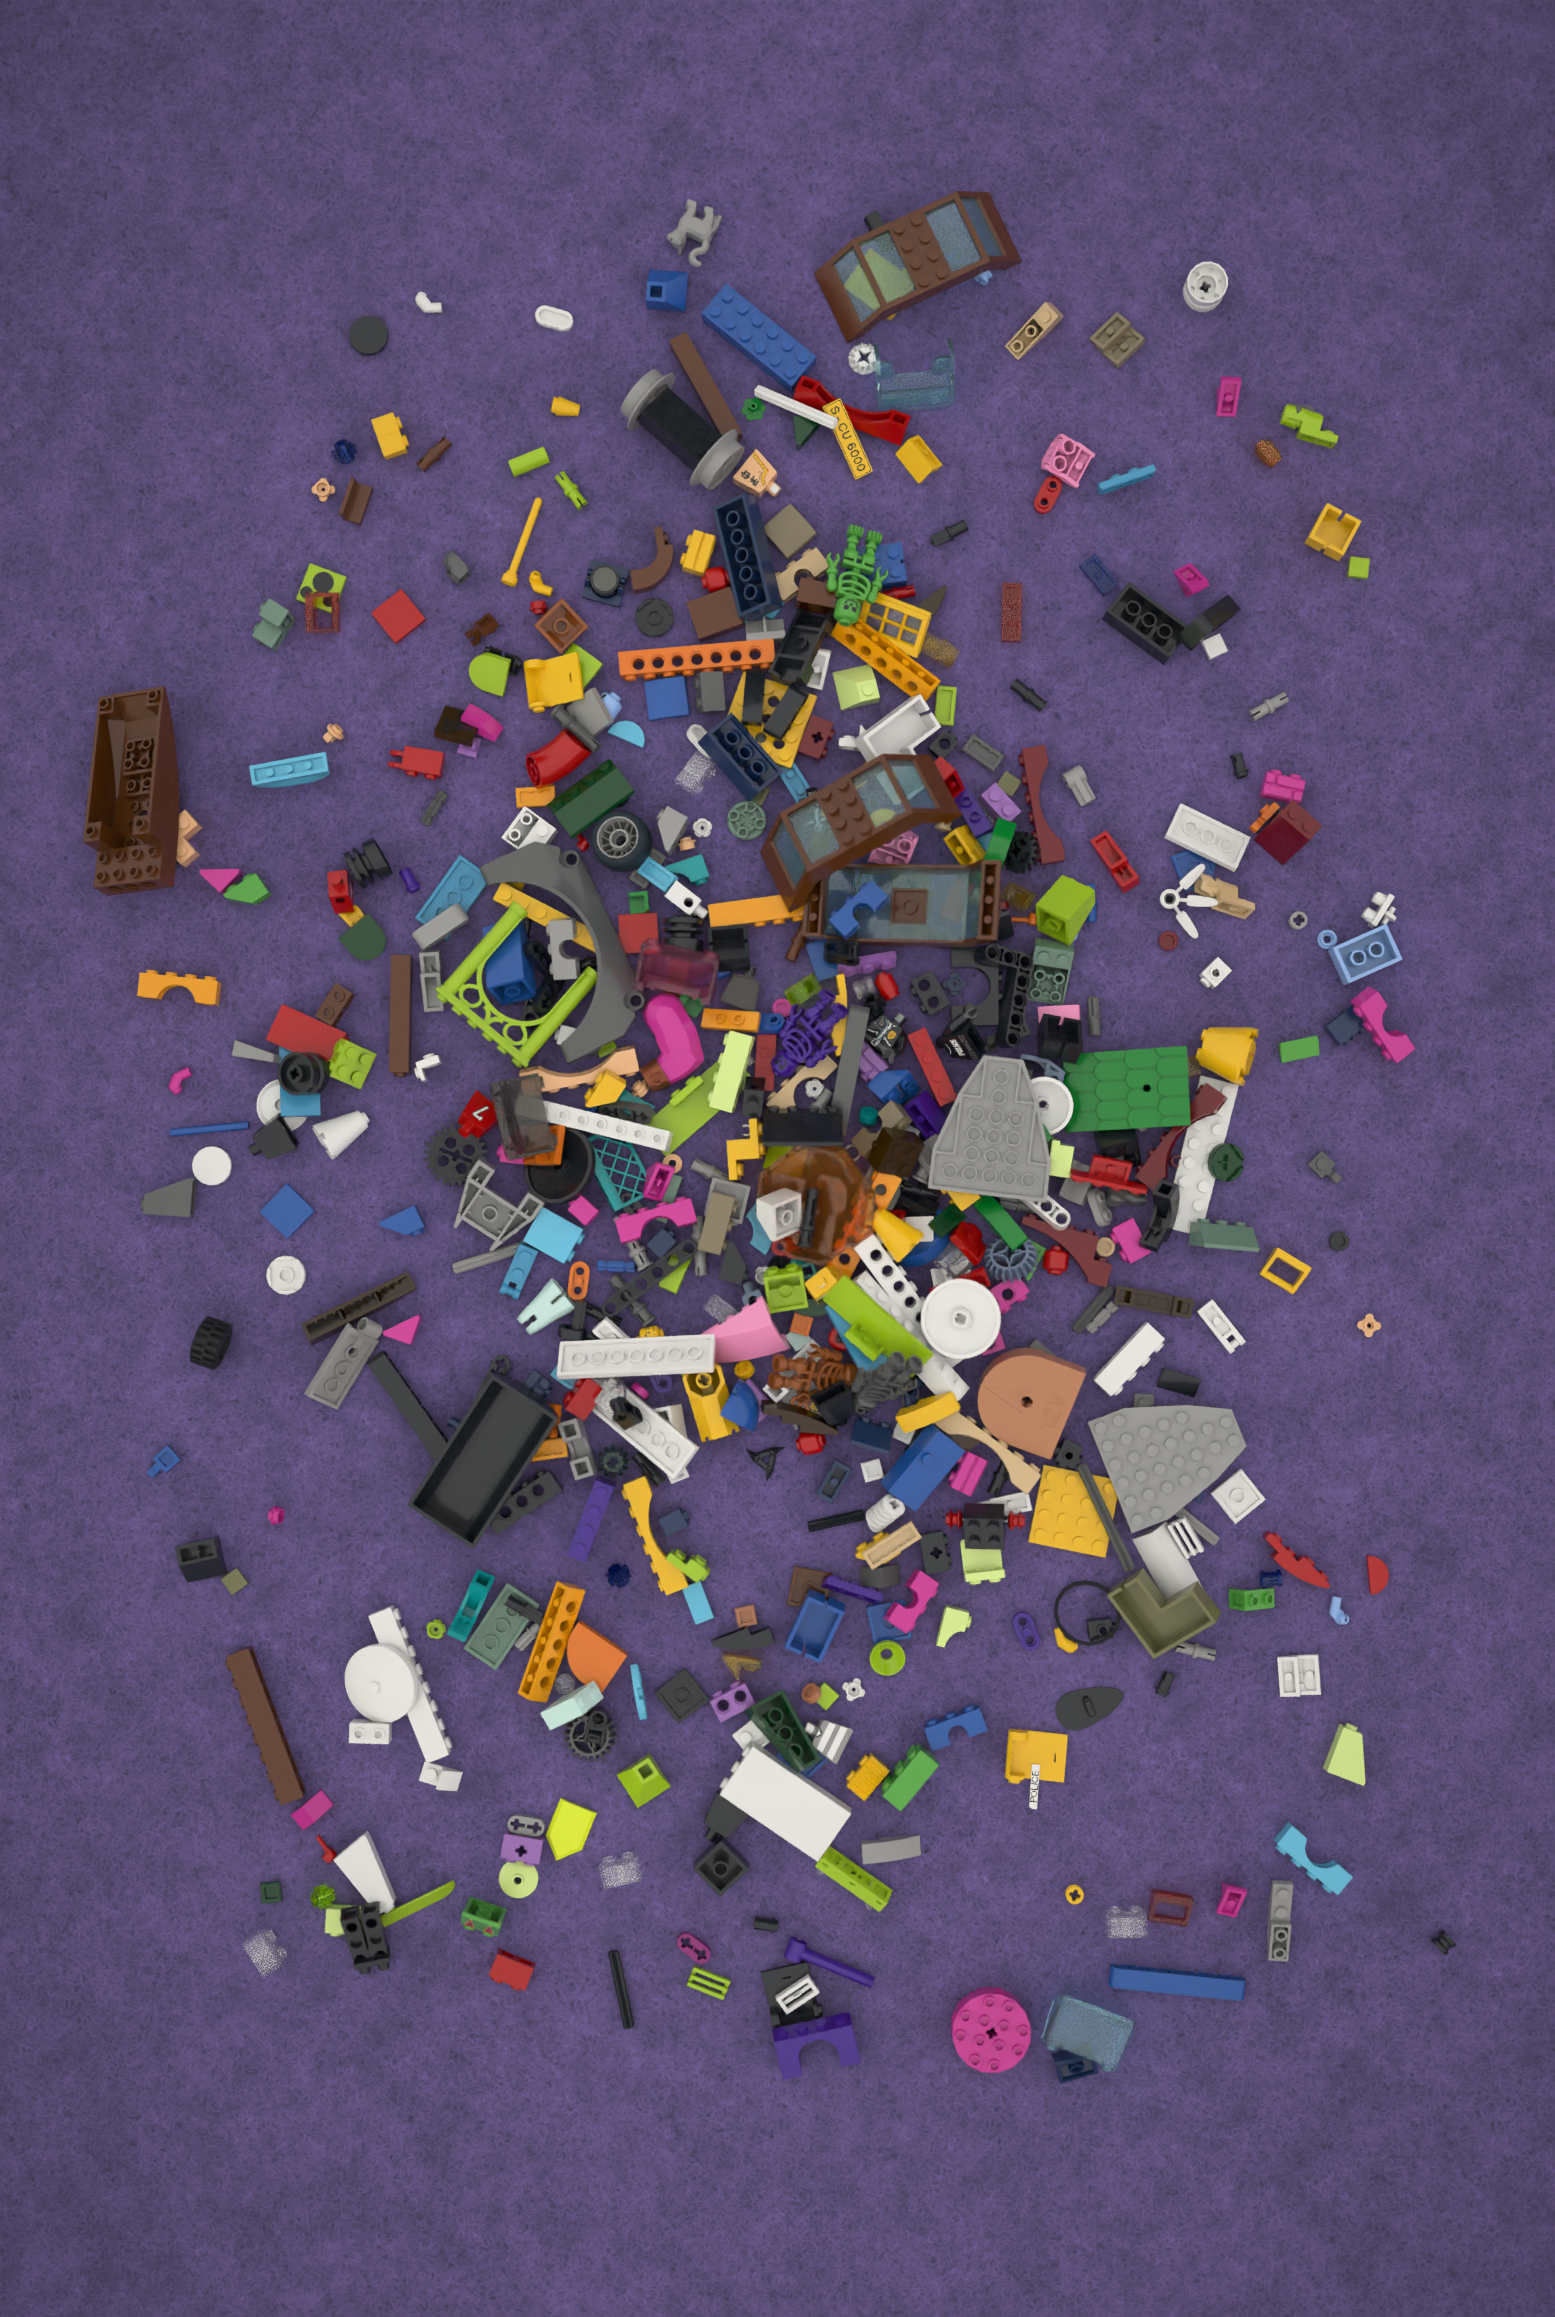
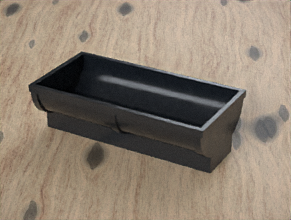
M492 1373L407 1506L474 1549L558 1421V1414L547 1404L549 1400L517 1379L512 1381Z

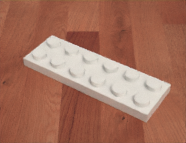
M610 1377L605 1384L607 1390L592 1411L672 1479L677 1480L699 1447L615 1377ZM615 1397L626 1398L630 1403L639 1408L643 1416V1422L623 1430L612 1419L613 1410L609 1405L610 1400Z

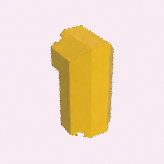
M714 1362V1372L685 1374L682 1379L701 1441L705 1442L706 1437L710 1441L732 1434V1429H735L736 1432L740 1431L738 1424L720 1415L730 1396L721 1365Z

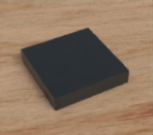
M686 1668L682 1669L654 1692L678 1724L710 1699Z

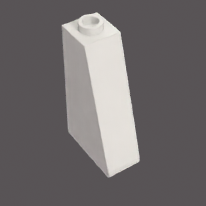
M366 1831L335 1857L334 1862L368 1903L379 1901L381 1913L384 1912L386 1914L394 1908L395 1905L393 1903L396 1900V1895L370 1833Z

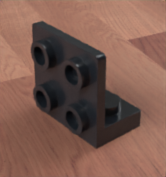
M901 1192L893 1210H905L906 1217H934L940 1203L925 1197L918 1198L914 1194Z

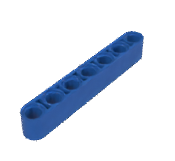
M1110 1965L1108 1985L1113 1988L1236 2001L1244 2000L1246 1979L1241 1976L1234 1978L1232 1975L1223 1974L1215 1976L1213 1973L1198 1972L1195 1974L1193 1971L1178 1970V1972H1175L1176 1970L1158 1968L1156 1970L1153 1967L1139 1966V1968H1136L1133 1965Z

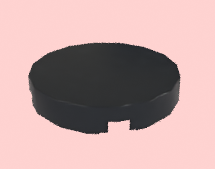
M374 316L358 318L350 328L349 338L351 344L358 353L364 356L376 355V353L383 351L388 343L389 335L386 326L380 319Z
M649 598L638 606L635 622L638 629L644 635L660 637L671 629L674 622L673 611L664 600Z

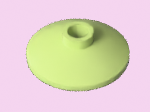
M516 1861L515 1863L507 1862L500 1871L499 1883L507 1895L514 1898H524L535 1890L538 1884V1872L535 1866L525 1865L522 1861ZM520 1877L522 1881L516 1883L514 1878Z

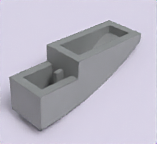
M440 948L420 950V977L424 1012L444 1011V1003L436 997L438 993L435 992L437 987L440 988L443 985Z
M920 1835L862 1840L863 1864L889 1862L920 1856Z

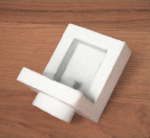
M431 1053L423 1056L424 1060L415 1062L417 1067L414 1068L417 1079L421 1078L423 1082L428 1081L424 1070L442 1064L439 1055Z

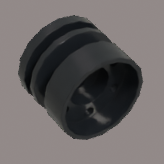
M374 838L362 843L364 851L362 854L355 847L352 848L355 855L354 858L349 851L343 853L349 872L362 889L368 887L365 878L372 885L375 884L373 878L375 873L381 880L393 874L389 863Z
M692 916L663 918V925L672 927L663 928V932L671 934V937L662 939V953L671 955L703 954V940L694 938V935L703 934L702 929L695 927L703 926L704 920Z

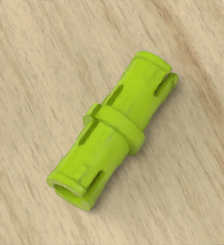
M562 471L560 474L564 480L558 474L555 480L563 488L565 496H569L577 510H580L582 506L578 500H580L583 506L587 505L588 502L578 491V486L572 483L565 471Z

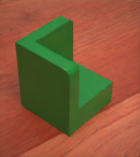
M648 891L628 893L630 914L650 913Z
M686 988L680 996V1000L684 1004L687 1013L697 1018L706 1001Z

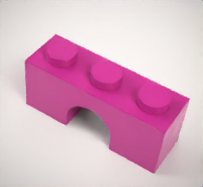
M915 1569L905 1583V1586L912 1591V1602L905 1607L893 1602L883 1619L907 1634L916 1625L915 1620L918 1615L923 1614L926 1610L928 1600L937 1593L939 1583L921 1570Z

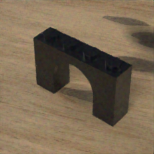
M951 947L950 969H976L985 975L989 983L987 998L982 1003L973 1005L972 1010L977 1008V1016L975 1018H967L966 1020H971L975 1027H997L1000 1014L999 1002H1002V991H999V983H1002V971H998L997 967L980 963L975 956L978 947ZM965 1006L950 1007L951 1021L959 1014L963 1015L966 1012Z

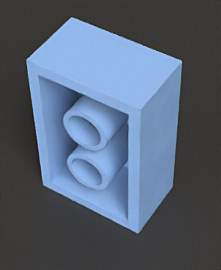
M1387 924L1328 950L1343 985L1402 960Z

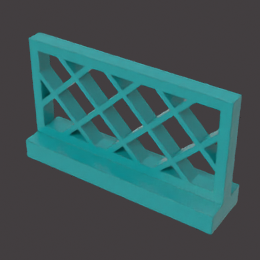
M597 1134L588 1138L591 1143L596 1139L606 1141L603 1151L594 1148L596 1156L594 1177L613 1213L645 1198L643 1193L636 1191L639 1181L645 1182L646 1170L632 1143L626 1142L624 1144L622 1140L617 1142L609 1139V1137L605 1138ZM608 1142L619 1145L616 1155L605 1152ZM621 1146L629 1148L631 1152L629 1159L618 1156ZM603 1155L615 1158L612 1168L603 1165ZM617 1159L628 1162L625 1173L614 1169ZM630 1163L639 1167L638 1177L627 1174ZM613 1172L624 1175L621 1186L612 1183L611 1176ZM626 1176L637 1180L634 1190L623 1187ZM622 1189L632 1192L631 1200L625 1203L620 1198Z

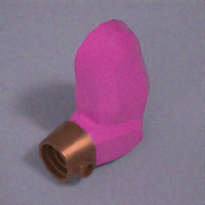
M660 993L653 996L646 1002L642 1012L644 1023L653 1033L656 1044L661 1051L657 1058L654 1057L639 1069L653 1093L684 1079L704 1061L696 1026L680 998L672 993Z

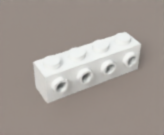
M1145 1322L1092 1380L1109 1396L1113 1394L1115 1396L1118 1395L1124 1388L1122 1386L1126 1380L1131 1381L1136 1376L1138 1367L1140 1365L1144 1367L1149 1362V1356L1153 1351L1158 1352L1164 1344L1162 1342L1165 1338L1149 1323Z

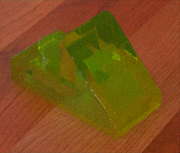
M811 973L785 990L784 994L791 1006L794 1004L801 1005L811 997L816 996L822 987L814 974Z

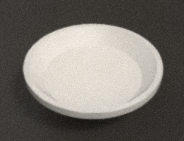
M279 1079L268 1083L258 1095L257 1113L264 1124L278 1113L281 1114ZM283 1117L291 1131L300 1127L307 1119V1117Z

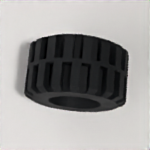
M207 1316L201 1322L194 1336L190 1349V1362L215 1370L221 1364L232 1337V1325Z

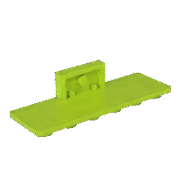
M718 1061L701 1076L696 1078L692 1076L685 1082L687 1086L683 1090L677 1089L670 1095L672 1098L670 1103L660 1110L649 1124H644L674 1133L669 1152L660 1150L665 1156L671 1154L720 1111V1109L709 1107L710 1102H708L709 1093L711 1090H714L715 1083H713L714 1074L716 1071L719 1072L721 1065L718 1064ZM747 1071L744 1076L740 1093L745 1088L746 1076H750V1074Z
M843 1275L838 1283L823 1297V1301L851 1325L844 1336L873 1362L881 1352L888 1358L893 1352L898 1351L904 1355L905 1360L912 1355H916L922 1360L923 1365L933 1356V1352L846 1275Z

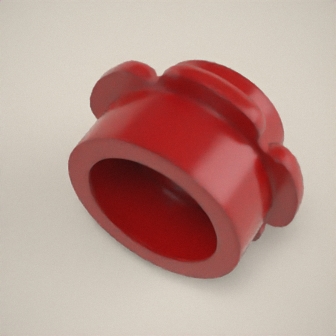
M546 601L531 602L529 611H532L534 615L544 614L545 610L548 609Z

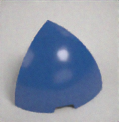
M739 1378L720 1415L748 1430L755 1431L760 1416L758 1399L753 1389L744 1380Z

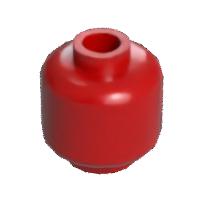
M722 566L706 569L705 577H701L703 589L707 588L710 594L727 588L730 585L728 571L724 570Z
M1051 1246V1250L1044 1251L1043 1269L1047 1271V1274L1062 1275V1272L1068 1269L1069 1254L1063 1251V1247Z
M834 1327L828 1336L830 1346L837 1351L847 1350L843 1342H838L842 1339L841 1337L837 1339L839 1334Z
M800 1432L798 1439H796V1446L799 1451L801 1450L807 1456L821 1453L826 1446V1438L824 1434Z

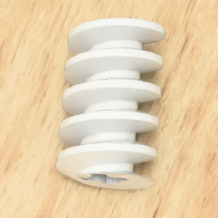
M888 1494L866 1511V1520L869 1528L873 1532H881L904 1513L905 1506L894 1495Z

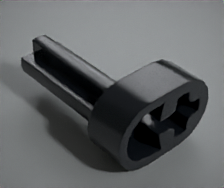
M576 1299L572 1325H559L558 1336L560 1338L575 1341L585 1340L586 1329L584 1328L587 1301Z

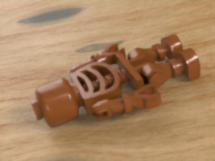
M811 1343L809 1345L812 1349H816V1351H806L810 1356L808 1359L798 1357L792 1360L791 1358H785L782 1354H774L772 1368L775 1372L770 1371L769 1378L767 1379V1385L770 1389L779 1390L781 1387H791L794 1390H799L796 1393L799 1397H803L800 1399L796 1398L795 1400L799 1404H805L811 1400L810 1396L842 1379L848 1388H852L851 1384L855 1381L858 1368L855 1363L842 1364L843 1355L840 1351H830L829 1348H821ZM821 1356V1359L816 1364V1361L813 1358ZM791 1369L797 1372V1374H793L791 1377L781 1376L778 1373ZM812 1378L814 1385L818 1388L819 1391L814 1389L811 1390V1392H808Z

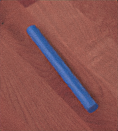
M249 1121L170 1129V1136L249 1129Z

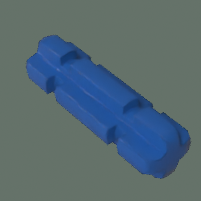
M598 1260L597 1271L608 1270V1272L624 1273L626 1271V1273H634L635 1262L627 1261V1263H624V1261L608 1260L606 1262V1260Z

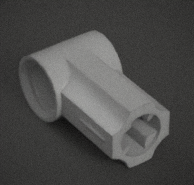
M1080 765L1061 775L1063 781L1067 782V788L1073 792L1080 807L1096 799L1087 783L1086 774Z

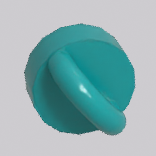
M871 1106L862 1107L859 1110V1122L866 1126L875 1125L878 1120L877 1109Z

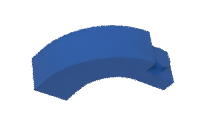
M937 1209V1212H936L934 1218H935L937 1215H939L943 1210H938V1209ZM933 1231V1241L918 1242L900 1262L893 1261L897 1266L901 1265V1267L924 1265L934 1260L944 1251L950 1241V1235L947 1234L941 1239Z

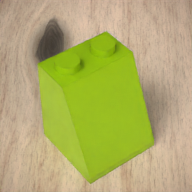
M1061 875L1036 904L1037 931L1070 946L1095 905V890L1090 886H1085L1075 881L1073 878Z

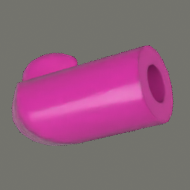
M189 1067L172 1075L168 1086L173 1094H179L182 1091L180 1086L182 1080L192 1076Z

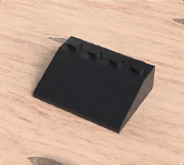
M774 1105L768 1106V1108H764L763 1146H843V1109H839L838 1106H827V1109H819L818 1106H807V1109L799 1108V1106H788L787 1108H779V1106Z

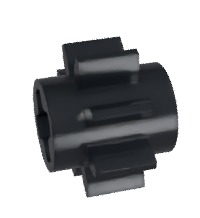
M870 994L865 997L864 1005L862 1006L870 1008L868 1017L873 1016L877 1018L884 1014V1007L887 1006V1003L881 994L878 996Z

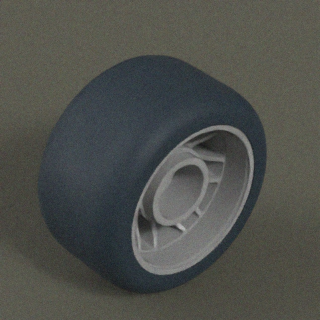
M617 810L607 813L597 821L591 834V847L597 859L607 868L617 872H629L640 867L650 855L652 836L647 825L637 815L629 811ZM623 840H626V842L620 846V843Z

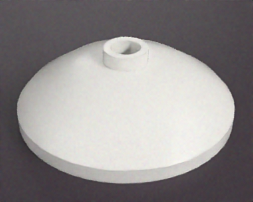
M1051 1077L1033 1078L1031 1083L1038 1102H1046L1045 1107H1040L1042 1122L1050 1134L1057 1133L1067 1125L1072 1116V1096L1067 1087L1057 1079Z

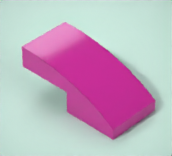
M469 704L462 714V722L478 728V735L496 742L503 730V726L492 716L472 704Z

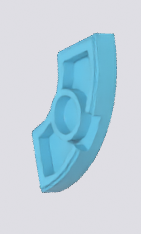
M755 1203L746 1215L753 1227V1237L750 1244L766 1255L772 1241L757 1218Z
M632 1664L630 1666L639 1719L643 1720L647 1719V1708L639 1665Z

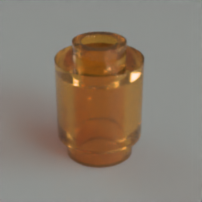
M1262 439L1254 446L1256 449L1254 454L1265 466L1268 465L1272 468L1283 458L1280 455L1281 452L1269 439L1266 441Z

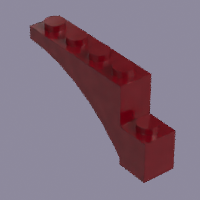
M1027 1214V1217H1021V1225L1033 1228L1047 1235L1070 1254L1086 1277L1085 1282L1107 1287L1112 1264H1108V1259L1101 1257L1093 1260L1099 1236H1095L1094 1231L1084 1229L1083 1232L1076 1231V1226L1068 1225L1065 1230L1060 1231L1054 1229L1046 1221H1039L1038 1216Z

